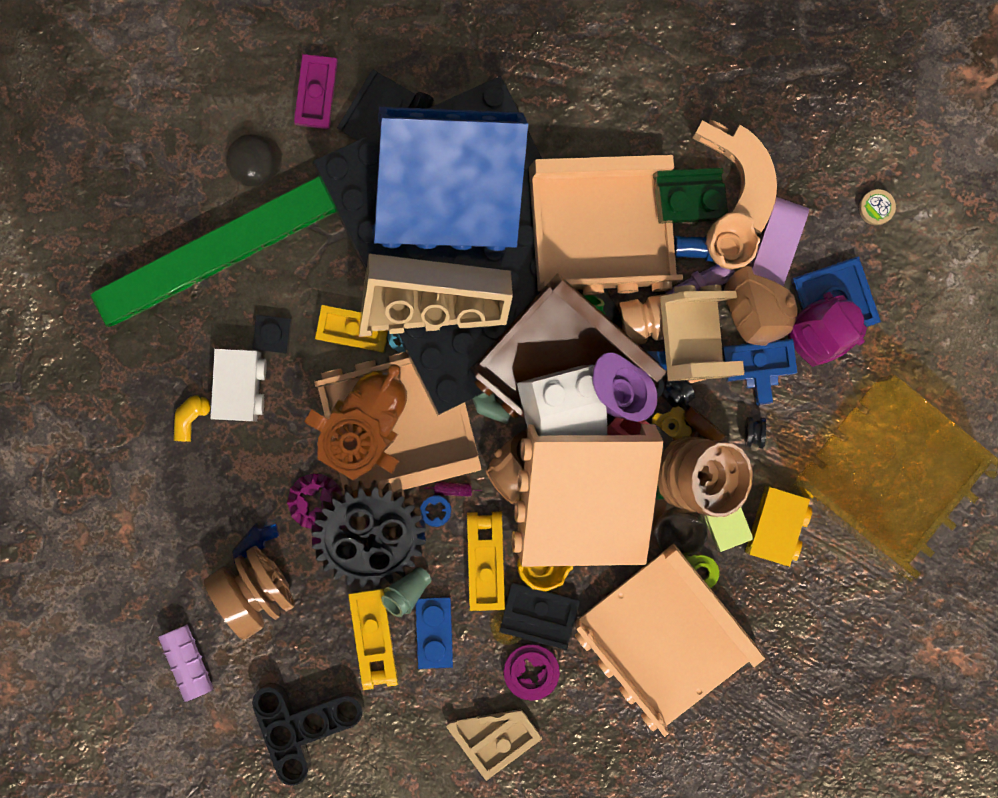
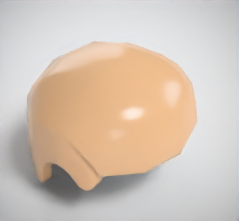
M741 212L726 213L711 225L706 236L707 250L713 261L720 267L729 270L743 268L755 258L760 237L755 233L753 227L755 221L751 217Z

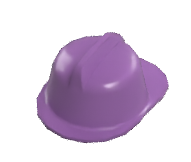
M606 353L597 359L593 368L592 380L599 400L606 406L607 414L635 422L648 419L654 413L657 406V391L650 376L641 368L615 353Z

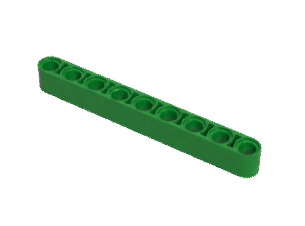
M318 176L102 287L90 296L105 326L117 325L335 213L336 210Z

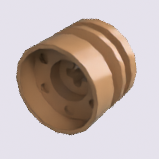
M683 436L671 442L662 453L658 487L660 494L667 503L679 509L698 512L712 517H726L738 511L747 500L752 487L753 472L749 458L736 445L706 438Z
M256 545L246 551L250 563L241 555L235 558V564L240 575L236 576L224 566L204 579V586L216 609L233 632L242 640H246L265 627L260 612L262 609L276 620L281 616L277 603L286 612L296 606L284 575L277 565Z

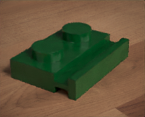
M723 168L655 172L653 179L656 180L655 196L659 224L716 221L728 213L725 183L722 181Z

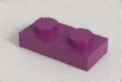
M302 54L294 118L295 125L330 129L338 66L337 58Z

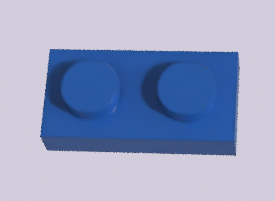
M451 597L419 598L416 603L418 669L453 668Z

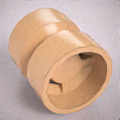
M667 293L647 297L644 304L638 299L618 303L622 330L636 343L644 344L647 342L648 337L651 336L655 341L664 340L660 296L668 295Z

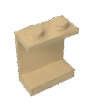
M695 285L674 287L673 294L660 296L668 381L720 379L744 375L743 361L723 362L718 301L737 298L736 291H722L721 285L700 287V291H696Z

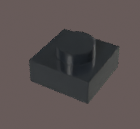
M256 315L252 349L288 354L292 319Z

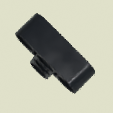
M268 683L262 686L256 692L252 701L253 710L276 774L281 782L290 786L303 782L311 769V758L306 744L355 726L361 720L365 710L364 701L361 696L354 692H345L293 711L287 692L281 685L276 683ZM266 692L274 693L279 700L278 707L276 709L266 708L262 703V694ZM345 701L352 702L357 708V715L353 718L342 716L339 712L340 703ZM312 713L320 715L324 720V727L320 730H313L308 727L306 723L307 715ZM281 725L288 728L291 733L290 740L287 742L278 741L273 733L274 727ZM288 759L298 760L302 764L303 772L298 775L290 774L285 767V762Z

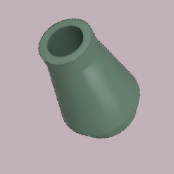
M416 567L412 572L384 589L385 594L381 597L382 604L396 617L410 614L425 588L431 583L430 575L423 568Z

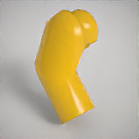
M198 395L191 396L176 409L173 441L191 442L192 421L199 415L206 416L210 412V401L207 398H200Z

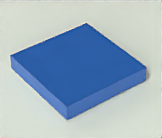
M859 256L791 279L801 310L807 305L823 299L825 293L831 292L834 297L844 295L846 300L853 301L859 306L866 327L881 322Z

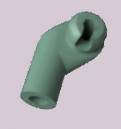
M483 393L472 399L479 414L507 424L510 414L502 408L500 403L496 402L494 393L490 396Z

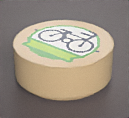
M881 189L868 192L859 203V213L862 219L871 225L886 223L893 217L896 210L893 196Z

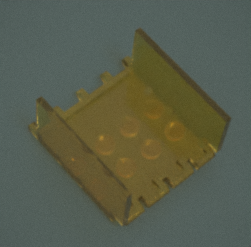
M896 375L880 377L859 401L869 411L864 414L854 407L837 428L847 438L842 441L832 434L815 455L825 464L822 469L810 461L792 486L911 583L913 579H917L921 574L910 565L912 560L920 551L929 558L934 555L935 552L926 543L941 524L951 531L955 529L957 525L948 516L963 497L973 504L976 503L979 498L970 489L983 473L991 479L997 477L998 458Z

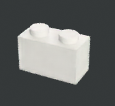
M215 349L211 419L257 422L258 415H263L264 394H259L260 380H265L266 359H261V352Z

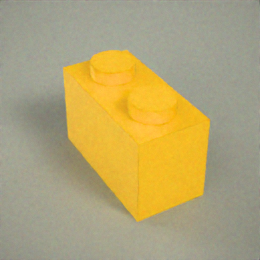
M765 486L751 530L753 540L748 541L745 553L790 567L792 560H798L802 549V541L798 540L802 526L807 527L811 519L812 507L808 506L810 499Z

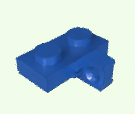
M793 339L777 340L768 343L766 346L741 344L724 346L722 348L724 362L743 361L744 375L727 377L726 382L745 380L746 388H754L756 405L773 403L771 386L778 385V376L797 374Z

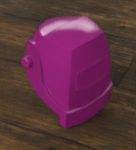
M827 292L823 295V299L807 305L797 314L792 332L787 335L789 339H793L794 349L812 367L833 361L846 354L856 344L861 345L865 342L863 337L866 334L867 327L864 325L862 311L853 301L846 300L844 295L834 297L831 292Z

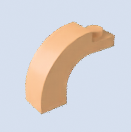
M702 120L693 139L723 154L735 165L740 176L741 189L739 197L730 213L741 212L751 217L755 221L753 226L755 233L759 235L770 218L776 200L777 179L772 159L762 142L742 125H739L733 136L727 134L728 128L713 120H710L709 123Z

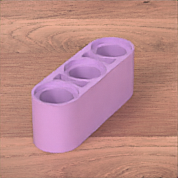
M776 197L773 211L761 233L756 256L750 265L755 275L762 276L784 286L808 217L809 208Z

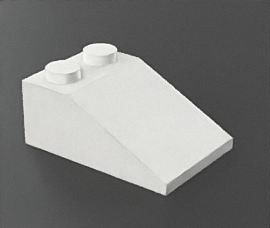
M581 365L518 382L517 386L527 428L528 425H534L538 436L607 435L606 406L599 400L592 380L595 365Z

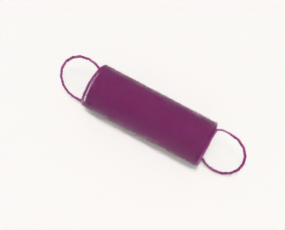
M435 482V487L424 488H435L433 489L434 495L472 497L471 483Z

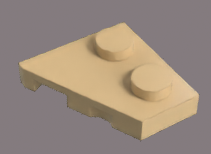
M522 709L455 720L446 724L449 732L486 781L542 740V736Z

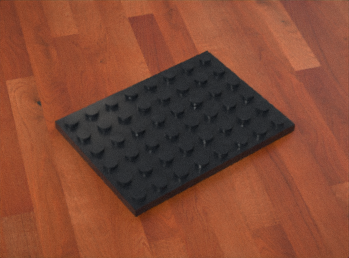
M501 75L428 108L519 112ZM380 131L313 161V166L365 271L369 254L511 271L513 297L506 325L459 328L458 324L442 326L440 330L426 331V327L404 329V333L397 334L437 416L484 393L474 383L477 378L473 373L472 367L541 292L538 291L529 166L535 159H542L529 131L527 133L517 247H506L502 251L490 250L486 246H472V248L467 250H459L451 247V245H437L432 249L417 247L415 244H401V246L396 248H388L382 246L383 244L374 243L372 225H375ZM604 288V293L593 295L604 301L603 312H605V315L618 327L622 326L621 316L607 288Z

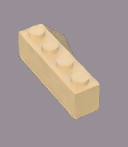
M369 254L364 280L359 337L372 336V331L389 330V334L404 333V329L426 327V331L440 330L442 326L458 324L459 328L506 325L513 297L511 271Z

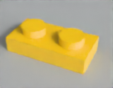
M321 305L315 339L384 353L389 330L372 331V336L359 337L361 312Z

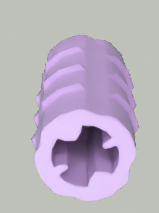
M188 624L158 637L164 650L163 654L166 655L171 667L170 670L173 672L184 702L214 690L208 676L209 672L206 671L201 659L202 656L199 654L195 644L196 640L193 639Z

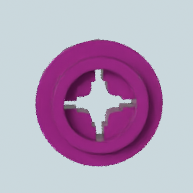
M309 474L300 477L290 488L287 500L290 515L302 527L311 529V526L316 524L315 512H322V508L315 507L308 515L310 503L302 496L303 494L314 496L316 492L323 488L320 500L333 503L331 495L333 491L343 496L338 484L330 477L323 474Z
M536 644L518 647L508 656L504 666V679L509 690L517 697L529 701L540 700L548 696L557 686L560 676L559 665L555 656L547 648ZM526 658L534 667L546 666L537 673L538 686L530 677L517 678L526 671V662L524 660Z

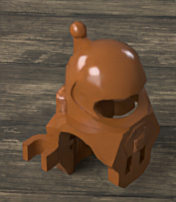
M390 365L388 372L377 370L363 375L357 381L352 391L349 392L344 402L338 399L333 407L330 419L311 409L304 422L321 432L318 437L317 459L351 480H355L369 472L375 464L389 473H393L399 460L384 451L398 436L393 429L407 402L405 385L396 377L400 374V367L398 365Z

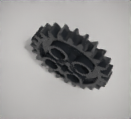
M373 480L370 488H365L363 482L358 481L357 490L353 491L346 484L344 485L345 495L341 496L333 491L331 493L333 503L321 502L322 512H315L316 524L311 526L312 536H314L312 537V549H316L317 561L324 560L323 570L325 572L334 568V579L337 580L346 575L347 585L353 583L356 578L360 579L361 588L365 587L367 580H372L374 585L379 587L380 578L385 577L389 583H393L392 574L394 572L404 577V565L409 567L416 566L414 556H422L421 545L426 544L424 533L426 531L425 521L421 520V509L415 508L414 498L410 497L404 500L405 496L402 488L393 494L391 483H387L381 490L378 489L376 480ZM356 512L365 513V515L361 517L352 516V514ZM392 522L398 523V525L395 527L385 526L386 524ZM341 542H352V544L348 546L340 545ZM375 552H384V553H385V554H383V555H381V556H374V555H372V554L375 553Z

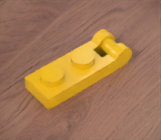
M502 511L491 512L492 515H478V512H467L470 611L505 610ZM478 529H492V539L478 540Z
M384 588L348 594L363 690L374 689V685L387 683L388 687L398 685L388 612L381 601V597L385 594ZM383 660L384 670L372 671L370 662Z

